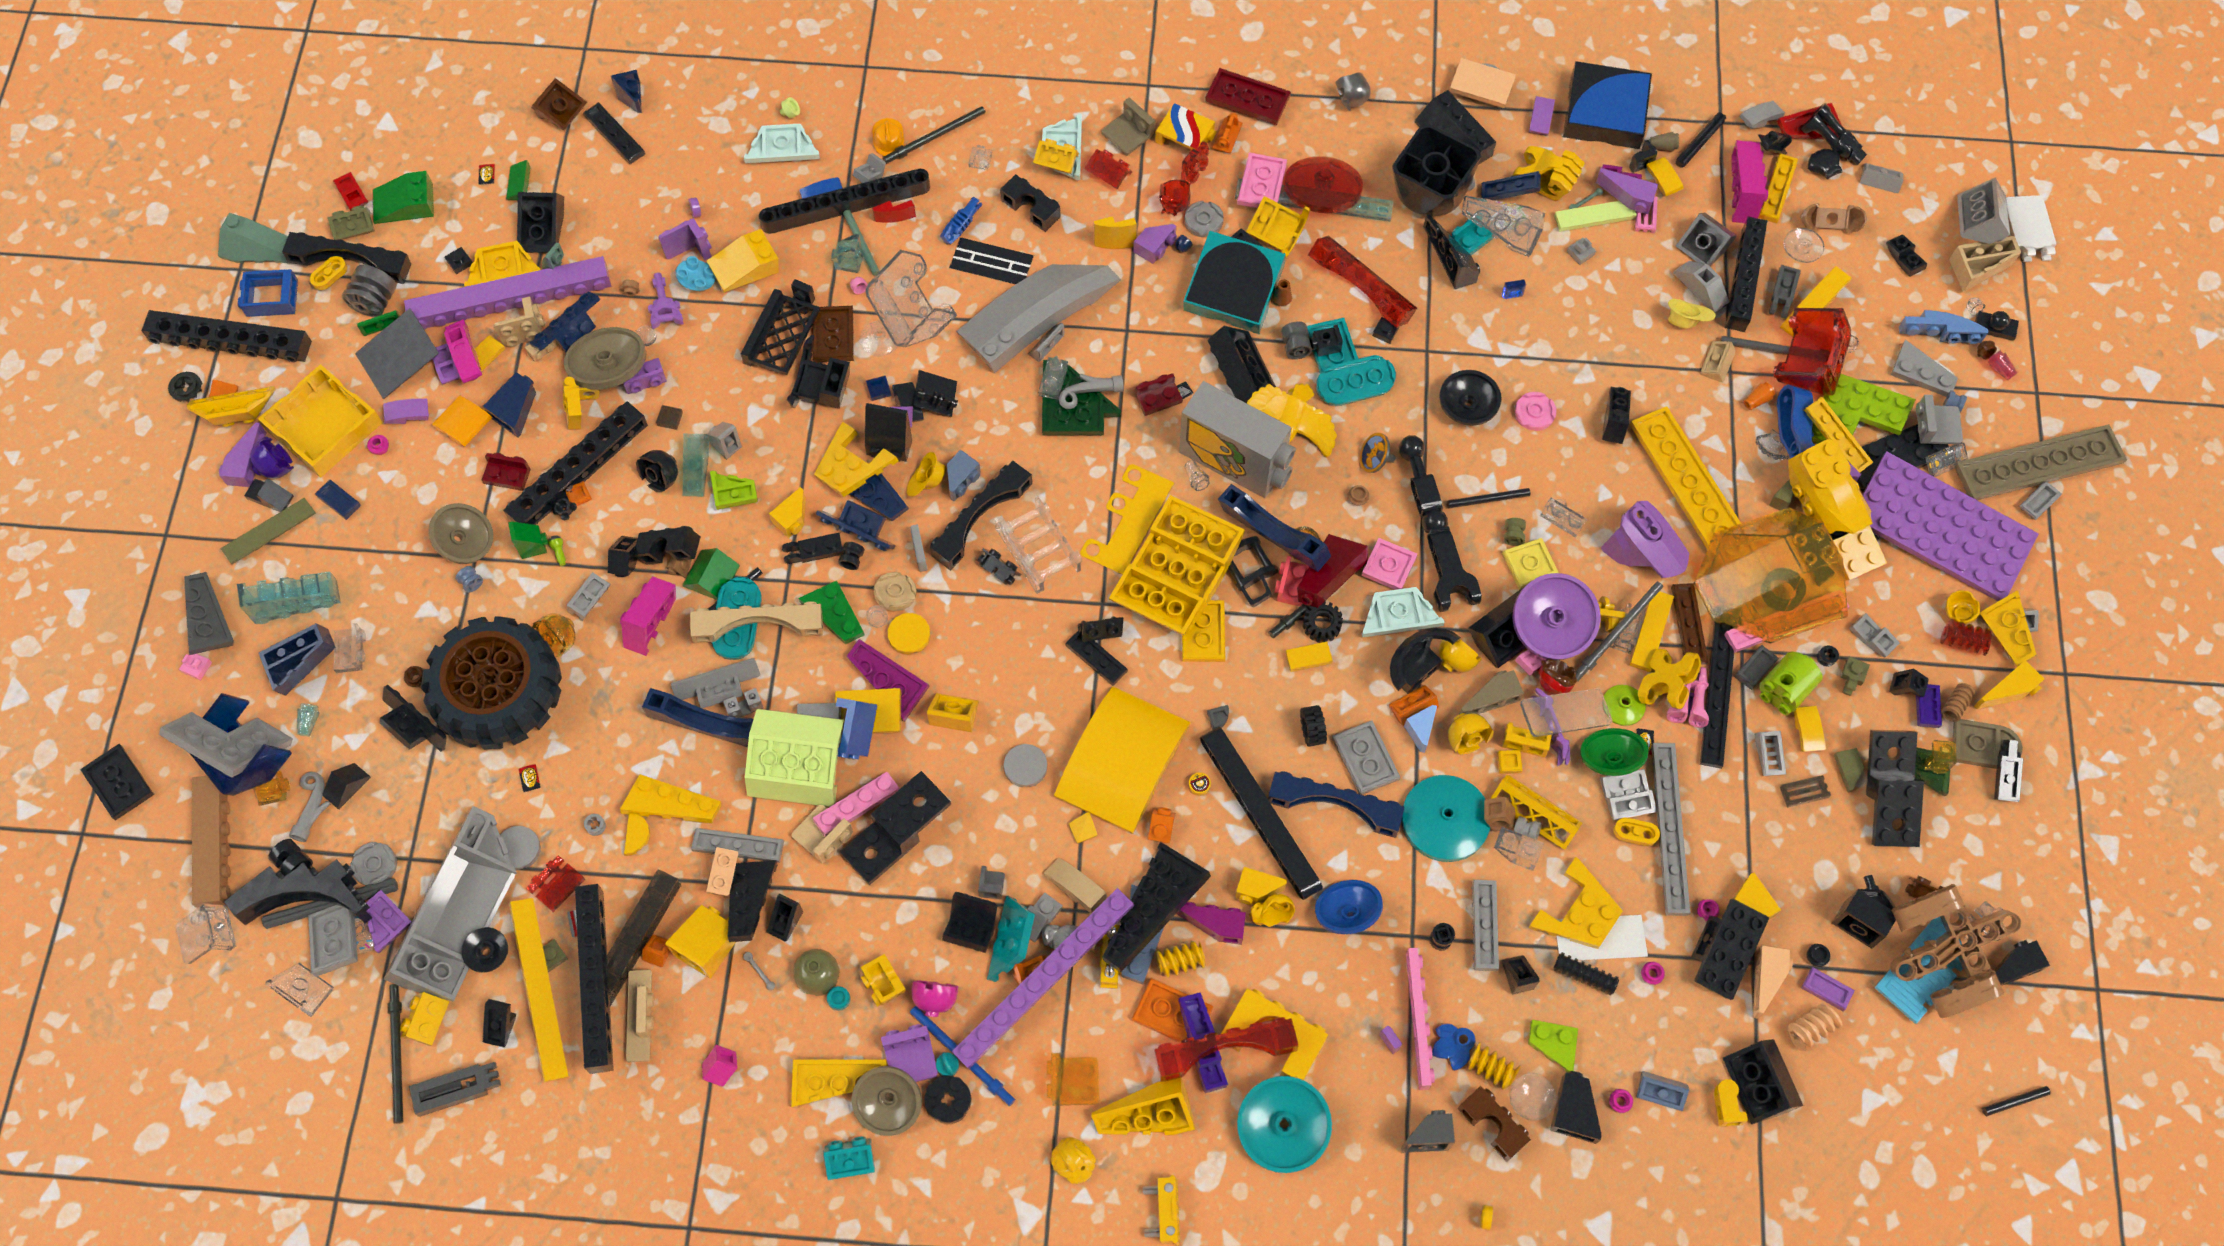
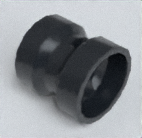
M845 542L843 546L844 553L838 561L839 565L849 570H857L860 565L859 559L863 556L865 550L864 547L855 542Z
M1447 923L1437 924L1430 935V944L1439 951L1448 949L1455 938V930Z

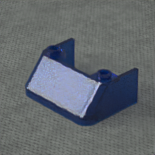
M221 693L203 716V719L229 733L241 726L237 719L250 702L246 699ZM263 744L243 772L232 778L213 766L206 764L196 756L190 755L222 794L234 796L270 782L292 752Z

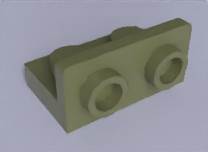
M356 206L349 212H333L332 216L327 218L334 240H343L374 232L370 210L367 207L364 208V206Z

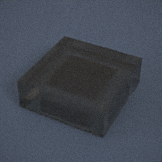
M662 405L656 421L657 426L677 430L683 414L682 409Z

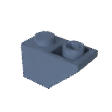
M959 450L947 463L951 500L955 501L958 497H962L967 491V487L972 482H976L981 474L980 463L962 450Z

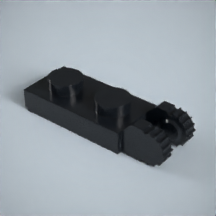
M839 533L800 540L798 542L793 541L782 545L783 552L800 550V554L793 553L784 557V561L787 564L806 563L843 555Z

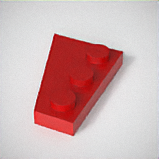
M1827 104L1830 107L1831 113L1841 124L1833 104ZM1820 106L1779 118L1777 123L1782 134H1789L1793 139H1824L1816 131L1804 133L1800 130ZM1826 124V126L1838 137L1834 130Z

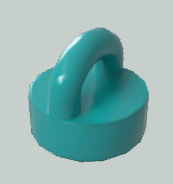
M942 1053L936 1061L938 1073L942 1076L955 1075L959 1070L957 1057L952 1053Z

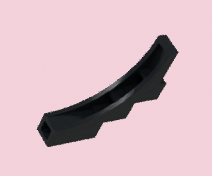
M337 859L321 872H318L314 867L309 869L302 863L286 876L280 870L275 872L269 866L224 901L233 915L244 925L277 907L311 900L325 901L343 906L355 913L364 923L372 919V916L367 911L370 909V906L362 897L359 900L356 897L359 892L354 888L357 884L356 880L352 877L355 872L347 863L342 865Z

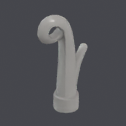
M1080 374L1079 377L1087 382L1065 388L1059 396V403L1065 409H1072L1078 403L1077 393L1123 392L1122 375L1112 376V378H1097ZM1069 396L1073 401L1068 403L1065 398Z
M308 772L300 779L301 787L306 790H313L296 825H293L289 834L290 838L299 842L307 841L310 834L309 830L313 823L330 805L329 801L320 805L324 792V780L316 772ZM314 779L316 781L313 784H307L308 780Z

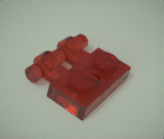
M1201 142L1196 150L1192 149L1182 161L1181 185L1185 188H1188L1191 183L1197 181L1199 170L1204 171L1208 166L1207 156L1209 155V147L1206 142Z
M559 855L553 861L550 860L545 865L546 868L538 876L535 875L531 879L532 882L526 887L531 894L540 888L541 891L535 897L553 913L575 891V887L580 886L586 880L568 863L560 869L559 866L564 860ZM553 873L555 874V877L548 884L544 883Z

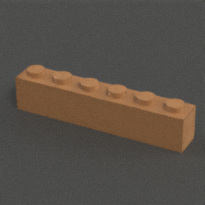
M219 773L192 777V905L200 911L228 907L224 901L231 896L230 887L228 886V877L231 875L230 866L228 865V856H230L231 852L228 844L230 825L227 822V814L230 813L227 793L230 792V785L228 780Z

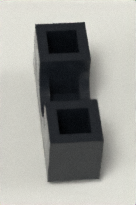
M1015 174L1000 189L1001 201L1016 211L1025 204L1034 206L1030 210V222L1044 232L1061 217L1059 203L1054 199L1048 198L1042 190L1034 188L1025 178H1020Z
M689 526L642 532L638 535L633 556L646 565L662 563L666 552L678 561L695 559L701 536Z

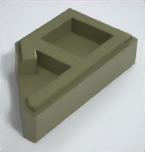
M1857 748L1834 754L1847 792H1851L1864 770V765Z

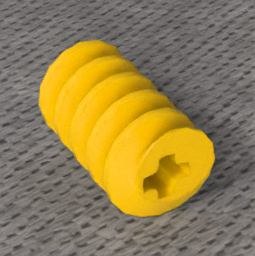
M1191 941L1190 949L1183 943L1181 951L1176 945L1173 946L1172 953L1168 948H1164L1163 955L1159 950L1155 951L1160 974L1164 972L1167 978L1170 977V970H1173L1177 976L1179 975V968H1182L1187 973L1189 965L1194 971H1196L1197 963L1203 969L1205 968V956L1200 941L1199 946H1197L1195 941Z
M1479 1042L1469 1060L1468 1070L1471 1071L1474 1067H1478V1076L1485 1071V1080L1493 1076V1084L1496 1085L1502 1081V1090L1506 1089L1514 1081L1521 1066L1514 1070L1513 1061L1505 1065V1056L1497 1060V1052L1494 1051L1488 1055L1489 1047L1486 1046L1480 1050L1481 1042Z

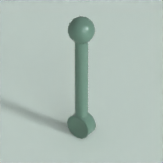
M1597 188L1595 193L1577 204H1571L1569 209L1578 208L1595 196L1602 195L1603 189Z

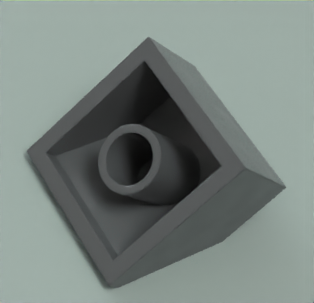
M1445 1110L1431 1111V1114L1426 1116L1401 1147V1153L1449 1151L1455 1143L1452 1113L1445 1114Z

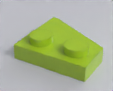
M1532 1020L1528 1044L1537 1051H1541L1552 1062L1558 1063L1566 1072L1574 1071L1578 1028Z

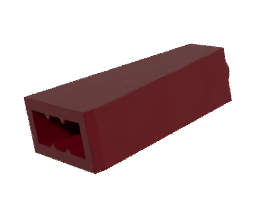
M1328 534L1324 543L1327 545L1331 557L1318 572L1311 567L1308 568L1297 588L1298 602L1316 608L1322 605L1368 561L1367 545Z

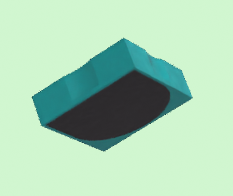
M1209 231L1183 300L1184 311L1209 319L1221 320L1234 327L1260 334L1269 310L1270 298L1278 285L1285 266L1286 254Z

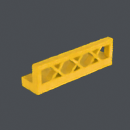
M1508 774L1502 779L1490 798H1497L1501 790H1504L1510 794L1512 801L1510 803L1515 808L1516 819L1521 816L1526 818L1529 823L1537 821L1536 817H1546L1549 827H1541L1539 834L1564 850L1583 824ZM1525 804L1529 806L1530 814L1522 815L1519 813L1517 805ZM1562 828L1570 833L1565 842L1557 838L1555 829Z

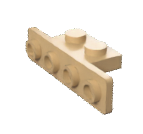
M633 970L628 973L626 1061L628 1063L650 1061L651 1030L654 1028V1019L651 1016V1007H654L651 970Z

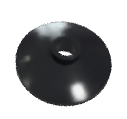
M484 927L477 929L464 940L461 950L462 959L473 971L480 973L491 972L500 967L505 961L508 954V942L505 936L494 928ZM485 949L491 950L490 954L486 956L483 955V951Z

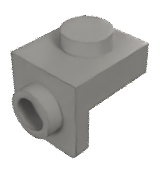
M871 153L866 164L854 169L853 176L860 180L861 183L880 179L883 177L886 162Z

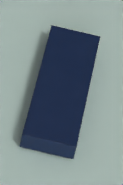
M1539 171L1482 182L1481 200L1484 203L1539 192L1541 175Z

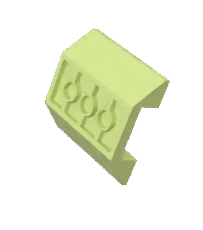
M756 709L749 733L745 769L747 796L811 805H824L827 807L834 805L837 794L835 776L839 743H841L845 720Z

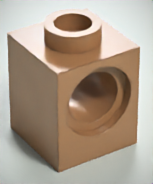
M1506 797L1487 799L1484 804V820L1494 832L1514 829L1515 808Z

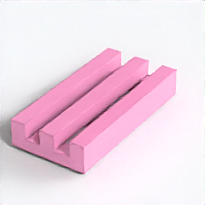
M1654 196L1652 203L1651 225H1648V214L1644 213L1643 224H1641V213L1636 211L1635 231L1643 230V232L1647 233L1649 230L1651 233H1655L1657 197Z

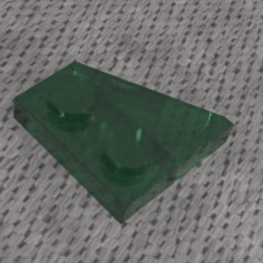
M1917 748L1915 776L1923 780L1924 784L1940 795L1947 796L1949 794L1952 754Z

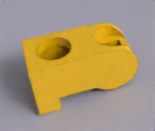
M1730 1079L1722 1080L1714 1089L1719 1127L1742 1126L1748 1121L1746 1112L1739 1111L1737 1100L1739 1093L1738 1085Z

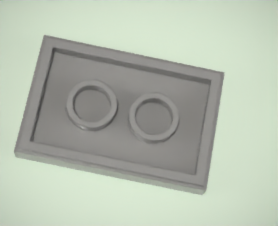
M1373 721L1361 724L1332 737L1360 795L1400 780V775Z
M334 905L308 915L312 975L317 977L358 962L355 913L343 906Z

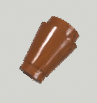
M1285 279L1279 281L1273 293V300L1278 306H1286L1292 301L1290 282Z

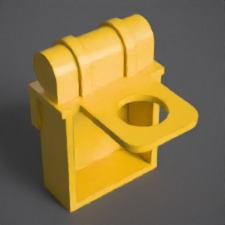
M566 377L563 382V409L567 416L568 430L581 429L580 400L598 399L599 389L579 388V386H576L574 378ZM589 391L595 393L591 396L583 395V393Z

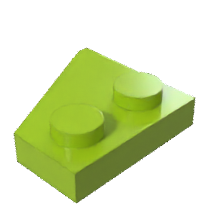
M710 471L717 510L758 502L754 480L741 479L730 474L728 476L717 474V471Z

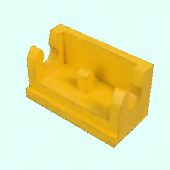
M1508 722L1502 747L1520 750L1524 753L1545 758L1550 748L1552 732L1547 731L1546 734L1515 727L1513 723Z

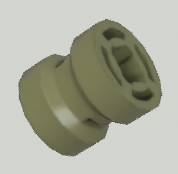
M1521 518L1505 520L1507 532L1504 534V542L1511 546L1524 544L1525 534L1523 531L1526 529V521Z

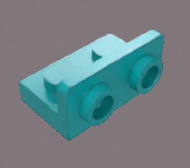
M1482 212L1476 216L1472 215L1469 217L1464 225L1461 227L1457 226L1451 234L1470 255H1473L1494 239L1496 235L1482 221L1484 216Z
M860 1136L844 1143L841 1140H836L824 1146L823 1154L828 1180L875 1172L871 1138L866 1139V1137Z

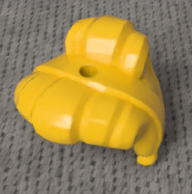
M1063 1138L1052 1151L1051 1164L1054 1171L1066 1178L1071 1184L1086 1182L1092 1176L1096 1157L1091 1152L1090 1147L1077 1138Z

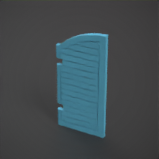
M1938 917L1931 920L1908 948H1911V950L1924 946L1925 941L1936 940L1943 935L1946 929L1941 918ZM1930 955L1922 957V966L1929 964ZM1957 957L1946 965V969L1934 971L1924 975L1919 980L1914 979L1911 981H1902L1891 972L1890 968L1874 988L1913 1023L1917 1024L1928 1011L1923 1004L1926 1002L1929 1006L1933 1005L1930 995L1951 984L1957 976L1952 971L1954 967L1958 971H1961L1963 967ZM1908 964L1900 966L1899 973L1901 975L1907 973L1909 969Z

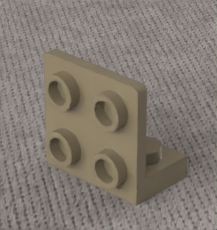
M1129 97L1123 101V114L1104 127L1101 133L1128 156L1155 135L1156 121Z

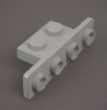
M751 658L673 682L671 687L675 697L684 700L697 696L700 707L705 708L734 696L736 698L743 696L740 682L759 677L760 672L755 658Z

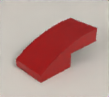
M351 172L333 180L350 211H352L353 207L369 203Z
M912 200L894 207L891 201L872 208L875 222L891 223L916 217L915 205Z

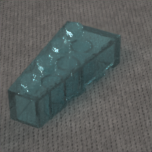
M331 572L302 575L300 580L289 577L280 578L278 583L266 584V580L256 581L257 585L246 587L245 583L237 584L240 608L255 624H265L270 620L285 619L294 614L309 613L314 609L329 608L334 604L341 603L338 583Z

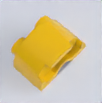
M885 954L861 967L864 975L860 978L867 989L872 988L874 993L871 997L877 1007L906 992L905 987Z

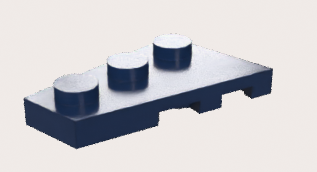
M882 473L878 476L874 474L865 480L866 483L849 494L891 521H894L909 509Z

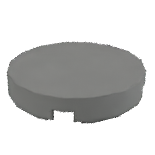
M1198 201L1187 208L1184 217L1185 226L1190 233L1198 237H1207L1209 231L1218 233L1223 225V212L1215 203Z
M1022 744L1015 746L1005 757V775L1011 783L1018 787L1035 786L1043 780L1047 773L1048 764L1046 756L1041 749L1034 745Z
M514 826L505 830L500 835L503 837L509 852L508 857L515 870L528 868L538 859L541 852L540 841L536 833L530 828Z
M370 842L362 845L354 853V858L350 864V867L355 872L354 878L360 884L368 886L391 879L397 868V858L388 845Z

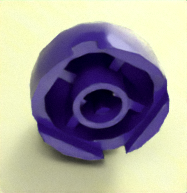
M264 437L251 450L250 460L253 465L252 469L259 476L262 475L271 479L280 478L294 468V466L289 465L293 461L279 443L275 446L271 443L273 439Z

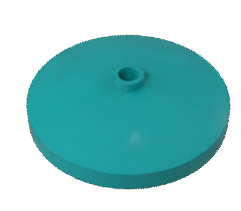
M1451 775L1429 777L1414 786L1405 799L1403 805L1405 808L1401 820L1405 836L1419 853L1430 859L1440 862H1456L1466 859L1482 847L1489 834L1490 826L1484 820V804L1486 799L1473 784L1462 778Z
M1277 1076L1258 1083L1248 1092L1238 1112L1237 1129L1244 1150L1258 1165L1274 1172L1293 1173L1311 1166L1325 1152L1331 1138L1332 1118L1328 1104L1315 1087L1299 1078ZM1282 1119H1286L1289 1123L1285 1129L1280 1127L1279 1124Z

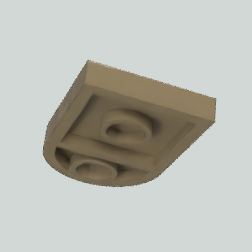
M1960 719L1953 724V762L1997 769L1999 750H2002L2003 740L2018 741L2017 752H2020L2021 755L2023 750L2022 743L2018 735L2005 726Z

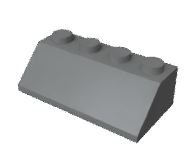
M1996 177L1957 195L1960 235L1962 238L1992 244L1996 241H2002L2010 235L2006 195Z

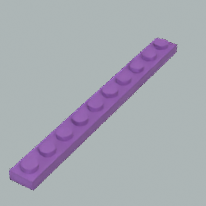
M1117 888L952 1051L957 1058L970 1069L1134 904Z

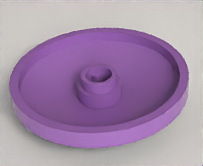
M1551 573L1532 580L1521 590L1513 608V624L1518 638L1529 651L1545 659L1564 660L1580 654L1592 644L1600 627V608L1595 595L1586 584L1567 574Z

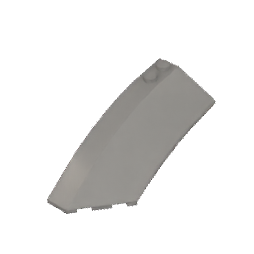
M1052 264L1030 275L1004 292L957 330V333L988 367L996 373L1046 331L1088 305L1091 306L1121 279L1108 265Z
M472 806L418 908L384 980L419 993L425 992L452 1002L455 1000L469 970V967L462 959L461 950L463 942L473 931L490 926L508 888L517 874L514 865L511 864L508 857L509 852L503 837L500 836L496 827L497 822L494 815Z

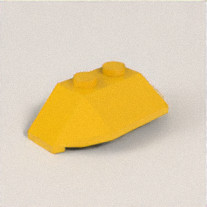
M275 386L200 398L191 400L186 406L189 411L213 425L222 424V427L234 425L238 421L250 423L256 420L255 418L262 412L276 389Z

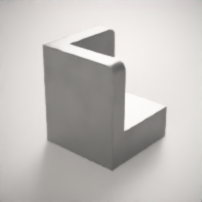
M982 866L978 888L979 897L1002 900L1005 874L987 871V866Z

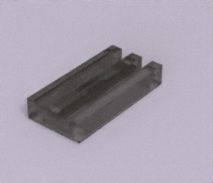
M1824 775L1781 785L1780 790L1787 808L1829 798L1831 793L1827 791L1828 786L1827 783H1824ZM1816 783L1819 784V785H1816V786H1812V787H1808V788H1804V789H1799V790L1787 792V790H1790V789H1795V788H1799V787H1803V786H1807V785H1812V784H1816ZM1819 790L1822 792L1795 800H1790L1789 798Z

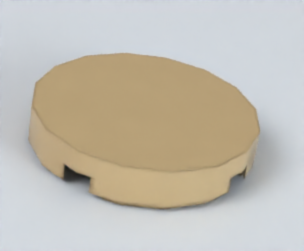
M899 572L886 573L877 580L874 586V597L877 603L887 610H904L915 601L916 585L907 575H901Z

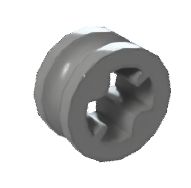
M590 814L584 821V827L590 835L599 836L605 831L606 823L599 814ZM597 820L600 826H596L597 828L593 829L590 824H594L593 821Z

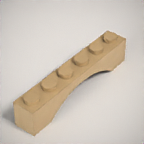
M805 602L804 605L785 603L782 606L775 607L771 604H765L758 608L740 606L739 609H730L729 607H720L717 610L699 608L696 611L690 612V629L693 643L715 642L732 629L752 623L782 625L801 636L823 635L821 604L816 602Z

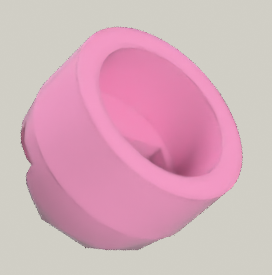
M856 277L851 280L850 287L855 294H862L866 291L868 284L862 277Z

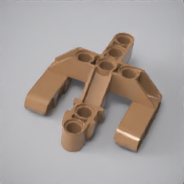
M1950 884V886L1933 891L1892 909L1901 932L1918 925H1927L1926 922L1938 917L1941 918L1946 932L1936 940H1927L1924 942V946L1914 950L1907 948L1904 950L1905 955L1894 959L1890 968L1896 977L1902 981L1919 980L1924 975L1946 969V965L1957 957L1968 979L1940 989L1930 995L1940 1018L1953 1016L2004 994L1996 973L1990 968L1981 946L2017 932L2022 924L2020 917L2009 910H2000L1970 922L1963 908L1965 907L1964 902L1955 884ZM1957 912L1959 915L1958 921L1950 923L1949 918L1951 914ZM2011 916L2012 923L2008 927H2004V918ZM1985 925H1989L1990 932L1987 935L1982 936V927ZM1967 934L1968 941L1961 945L1959 943L1960 936ZM1930 955L1929 964L1922 966V957ZM1977 955V963L1970 966L1969 958ZM1908 964L1909 969L1907 973L1901 975L1899 973L1900 966Z

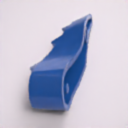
M1785 385L1777 398L1778 428L1780 440L1791 459L1815 446L1812 442V437L1814 436L1812 431L1813 422L1804 411L1805 408L1813 403V395L1810 390Z

